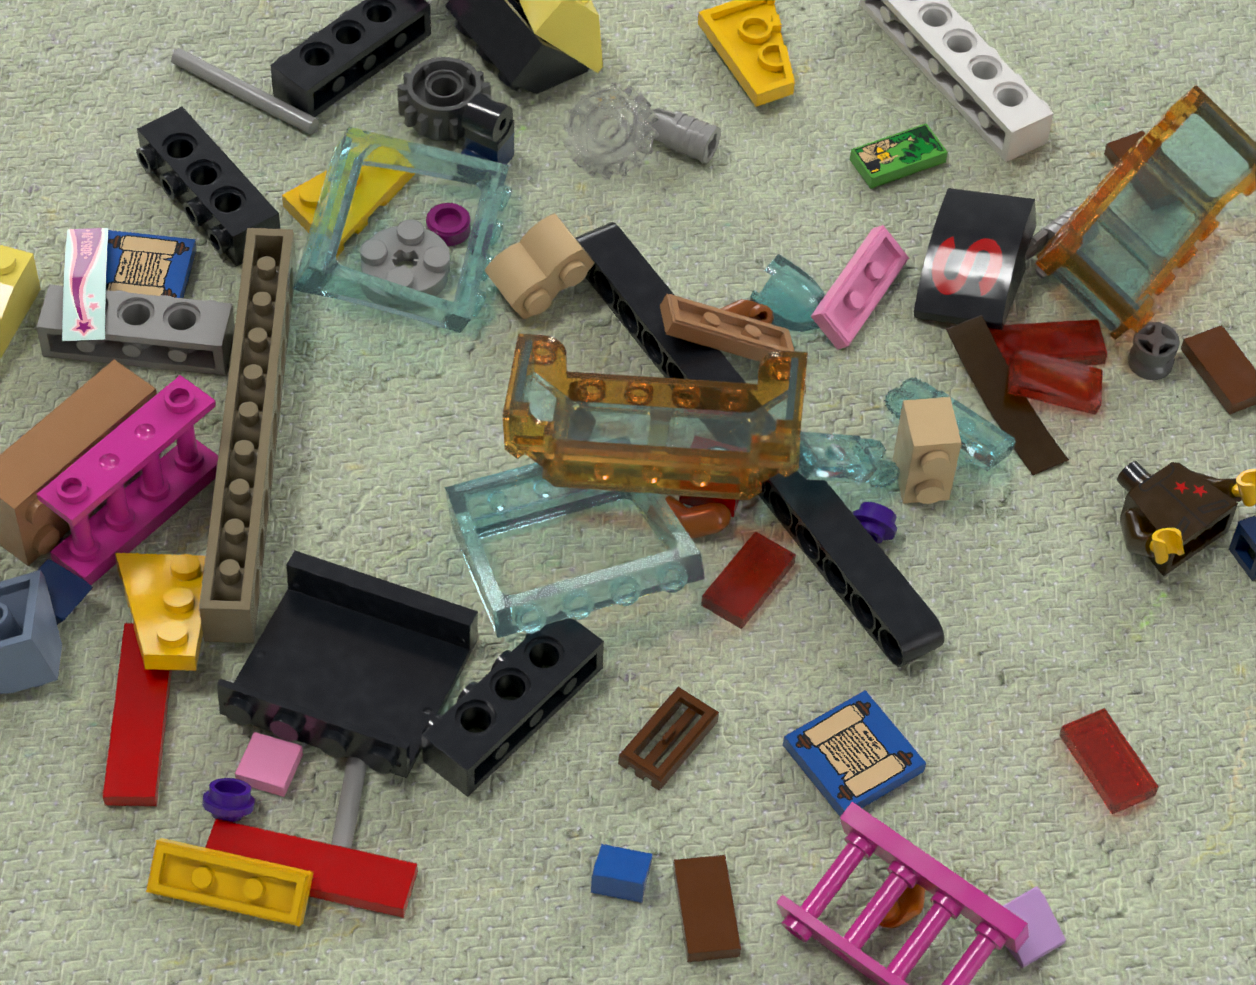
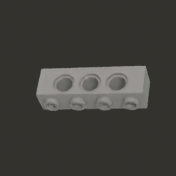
M49 284L36 326L42 356L101 363H110L116 360L122 365L225 376L232 351L235 322L232 303L106 290L105 340L62 342L63 286Z

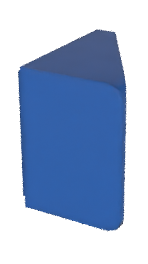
M602 844L592 872L591 893L642 903L653 854Z

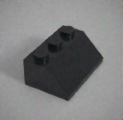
M449 0L445 5L456 19L453 23L454 26L463 35L477 43L476 52L484 60L499 69L498 78L514 91L522 88L539 94L590 70L584 64L534 34L519 0Z

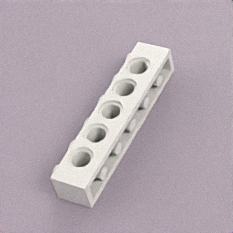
M948 0L859 1V5L1005 162L1047 144L1054 115L1049 105L1044 100H1041L1025 84L1023 78L1000 58L996 49L990 47L979 36L972 24L965 21L950 5Z

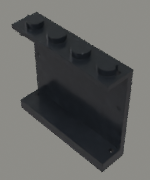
M294 550L286 564L288 589L236 680L232 683L219 679L217 683L219 712L237 724H251L271 731L283 740L303 742L320 748L324 753L332 757H356L376 772L383 774L392 773L407 779L422 750L421 735L424 727L430 719L441 713L477 643L478 611Z

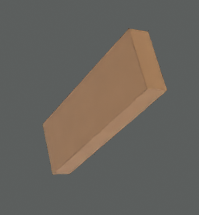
M666 294L660 304L666 335L789 371L797 359L790 332L786 328L672 294Z

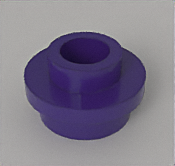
M863 502L859 510L852 512L877 544L882 543L883 540H892L897 532L895 525L897 516L888 507L875 502Z
M220 778L210 783L209 790L203 794L202 806L215 819L237 822L243 816H247L254 811L255 799L251 795V786L248 783L234 778Z

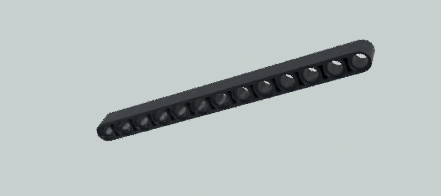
M609 222L576 237V240L594 261L585 278L716 443L750 453L747 482L886 657L897 667H902L944 644V632L935 614L722 352L718 349L666 335L660 304L666 294H674L616 223Z

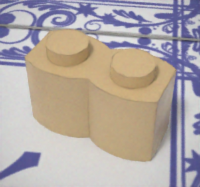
M554 213L536 223L528 230L520 242L511 245L499 253L484 271L511 307L525 320L546 311L559 291L579 284L586 277L594 261Z

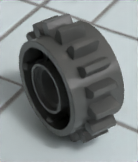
M452 57L432 58L415 65V68L410 73L403 75L404 84H400L397 87L399 116H405V125L413 127L420 136L438 141H452L465 137L462 117L469 101L475 94L481 93L491 99L490 82H484V73L477 71L471 63Z

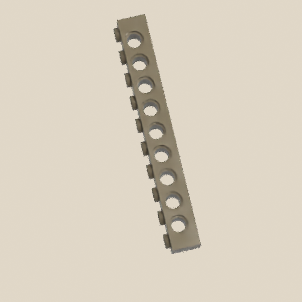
M247 228L199 604L204 642L254 643L297 266L293 229Z

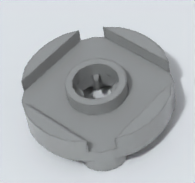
M404 220L398 226L384 229L365 241L360 248L362 281L368 291L382 301L391 303L392 297L406 299V305L423 303L437 296L448 282V273L450 271L449 249L442 238L434 232L424 229L419 221ZM401 261H411L414 267L409 269L405 265L399 267L395 265Z

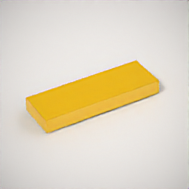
M160 838L156 840L146 892L301 926L304 922L314 872Z

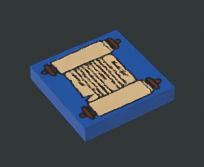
M108 230L106 290L184 298L197 251L195 239Z
M866 690L785 735L783 739V747L840 817L851 802L864 808L925 771L926 762Z

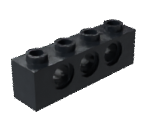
M363 0L349 11L343 12L336 20L320 31L310 35L307 40L290 52L281 55L270 65L273 96L313 117L318 116L431 35L430 3L425 0Z
M183 106L137 128L140 148L136 150V154L144 170L148 173L154 172L160 179L162 188L167 196L172 200L176 198L183 205L190 222L195 227L200 225L208 234V238L216 252L219 254L225 253L236 267L243 264L247 228L281 229L278 211Z
M560 608L555 610L546 620L539 619L528 630L525 639L514 650H506L499 655L491 671L478 683L471 682L460 693L457 702L444 715L437 714L430 719L421 735L423 762L469 797L603 669L604 641ZM538 665H549V666H551V667H549V668H539V667H537V666H538ZM506 696H514L518 699L505 700L502 698ZM472 728H480L484 731L479 733H472L467 730Z

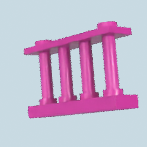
M179 375L37 493L38 500L67 521L71 530V535L50 551L52 561L86 580L90 585H93L116 565L115 553H130L216 478L218 455L196 440L194 424L216 407L215 399ZM176 440L177 445L160 458L159 454ZM142 469V474L124 488V483ZM106 499L107 504L89 518L88 514Z
M851 802L840 817L843 831L847 834L844 838L847 845L802 905L798 906L783 894L776 902L781 915L785 918L781 925L787 931L805 943L812 937L877 985H909L904 980L950 918L957 919L960 914L977 925L974 930L977 936L941 985H969L994 949L1001 950L1005 945L1017 953L1029 937L1027 922L854 802ZM874 853L890 864L887 868L890 874L842 937L819 921L818 918L864 857L869 859ZM917 883L933 895L930 899L933 905L888 967L885 968L861 951V949L907 887L913 889Z

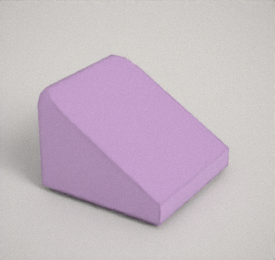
M1034 887L1003 905L1028 923L1029 937L1019 951L1015 953L1006 946L1022 968L1065 944L1066 939L1044 894L1038 887Z

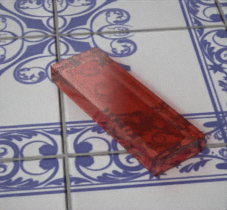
M1098 319L1004 325L1003 330L989 328L1010 370L1105 364L1108 355Z

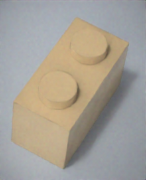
M950 397L903 401L893 454V462L903 504L918 502L932 504L950 499L961 447V438Z

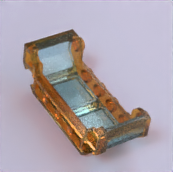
M1195 84L1164 112L1159 121L1141 139H1138L1123 154L1037 254L1038 259L1035 264L1048 276L1052 274L1109 329V335L1114 340L1129 329L1134 333L1139 332L1155 315L1151 310L1155 302L1151 297L1152 294L1160 295L1175 280L1176 276L1171 271L1175 266L1179 269L1182 268L1197 253L1198 249L1194 246V243L1197 240L1203 242L1215 231L1220 224L1215 219L1227 203L1240 193L1248 197L1256 190V142Z
M518 333L502 414L504 448L517 459L525 454L543 467L542 478L554 487L750 500L761 493L762 483L776 474L780 473L786 478L799 470L808 352L774 351L768 353L759 363L758 384L569 372L567 370V351L560 341L546 335Z

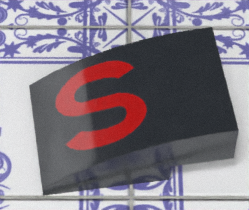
M948 188L928 245L916 296L914 318L960 324L982 315L988 328L1003 330L1026 270L1025 255L1037 226L1035 199Z

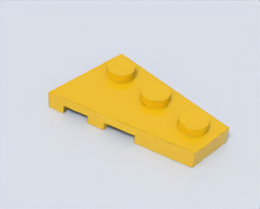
M733 0L699 11V27L756 107L794 94L795 80L787 46L783 42L781 34L782 25L780 16L776 12L775 0Z
M388 136L282 194L283 207L335 260L344 251V243L354 233L359 235L368 225L370 215L379 206H386L416 174V161L392 137Z
M115 553L118 574L123 583L125 599L128 608H130L134 631L145 669L196 671L203 636L199 604L206 556L191 554Z

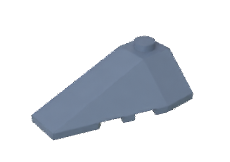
M41 570L1 581L0 694H10L32 687H40L46 683L58 680L62 642L45 576Z

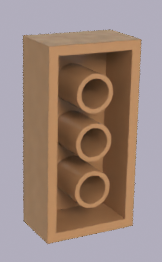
M113 360L0 454V546L27 566L32 564L41 555L47 554L55 548L59 539L70 531V525L40 502L37 498V493L157 394L156 388L116 360ZM92 510V511L88 514V517L91 516V514L93 513L94 510Z

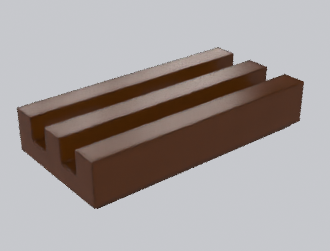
M677 687L619 754L618 765L624 769L630 766L635 770V776L641 780L647 777L651 780V786L660 791L716 725L719 712L682 688ZM681 705L687 706L686 711L668 729L645 759L638 756ZM698 715H701L702 717L692 727V729L687 733V735L681 740V742L676 746V748L670 753V755L664 760V762L659 766V768L655 767V765L661 760V758L667 753V751L672 747V745L690 726V724L695 720V718Z

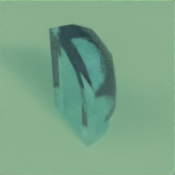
M778 254L765 269V272L771 275L760 293L755 290L752 292L750 301L764 304L771 308L774 314L772 325L798 332L819 329V326L810 316L824 298L825 293L804 270Z

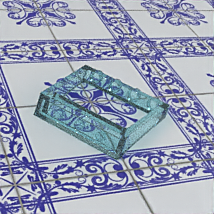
M348 127L332 152L293 289L299 292L371 307L461 333L471 321L472 316L477 317L485 302L486 292L480 290L479 286L481 281H486L488 278L484 270L495 258L487 254L489 245L494 246L503 229V221L496 219L498 211L502 212L511 196L512 187L505 185L509 165ZM362 165L472 184L481 190L454 302L342 266L337 262V251Z
M627 438L445 487L454 535L497 638L518 632L535 633L546 624L567 618L581 620L586 618L592 611L616 604L629 606L634 604L640 597L661 591L675 593L680 591L686 584L705 579L701 552L652 481ZM628 499L634 503L668 550L525 592L505 595L499 589L480 539L610 502Z

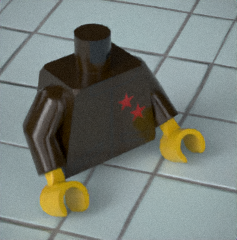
M1133 461L1117 477V482L1129 492L1126 495L1120 515V525L1126 548L1130 553L1147 556L1163 576L1227 533L1238 505L1237 502L1242 500L1243 504L1248 507L1256 504V469L1254 468L1243 471L1237 478L1219 479L1191 471L1178 462H1171L1151 475L1137 461Z

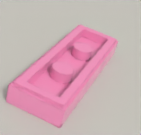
M884 225L875 227L870 231L810 316L837 350L850 345L909 259Z

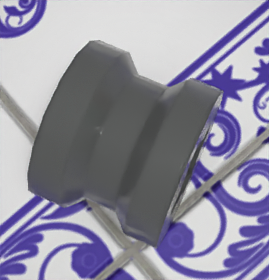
M1160 322L1142 324L1136 329L1134 334L1133 346L1128 356V365L1141 378L1147 380L1165 378L1171 373L1174 357L1180 345L1179 336L1173 328Z

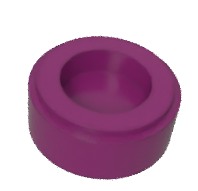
M455 203L438 204L427 213L426 229L442 238L447 246L459 245L470 235V214L464 207Z

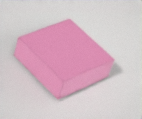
M254 732L235 772V778L248 783L252 788L285 797L302 759V746Z

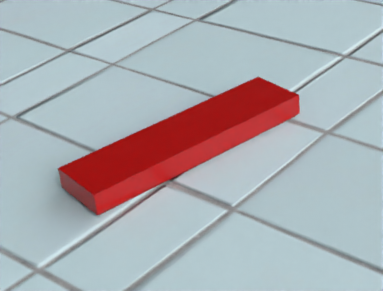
M124 623L103 789L105 806H157L172 670L145 669L134 631V623Z
M215 819L205 846L208 849L314 872L309 897L402 918L405 916L418 874L417 863L220 819Z

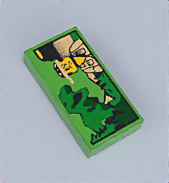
M927 123L851 149L850 161L869 188L872 189L946 163L948 151Z

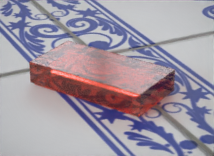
M1015 348L1009 362L1008 393L1096 415L1102 405L1103 370Z
M755 531L702 595L701 606L742 629L793 567L796 554Z
M1105 708L1061 727L1059 736L1112 815L1156 796L1159 786Z

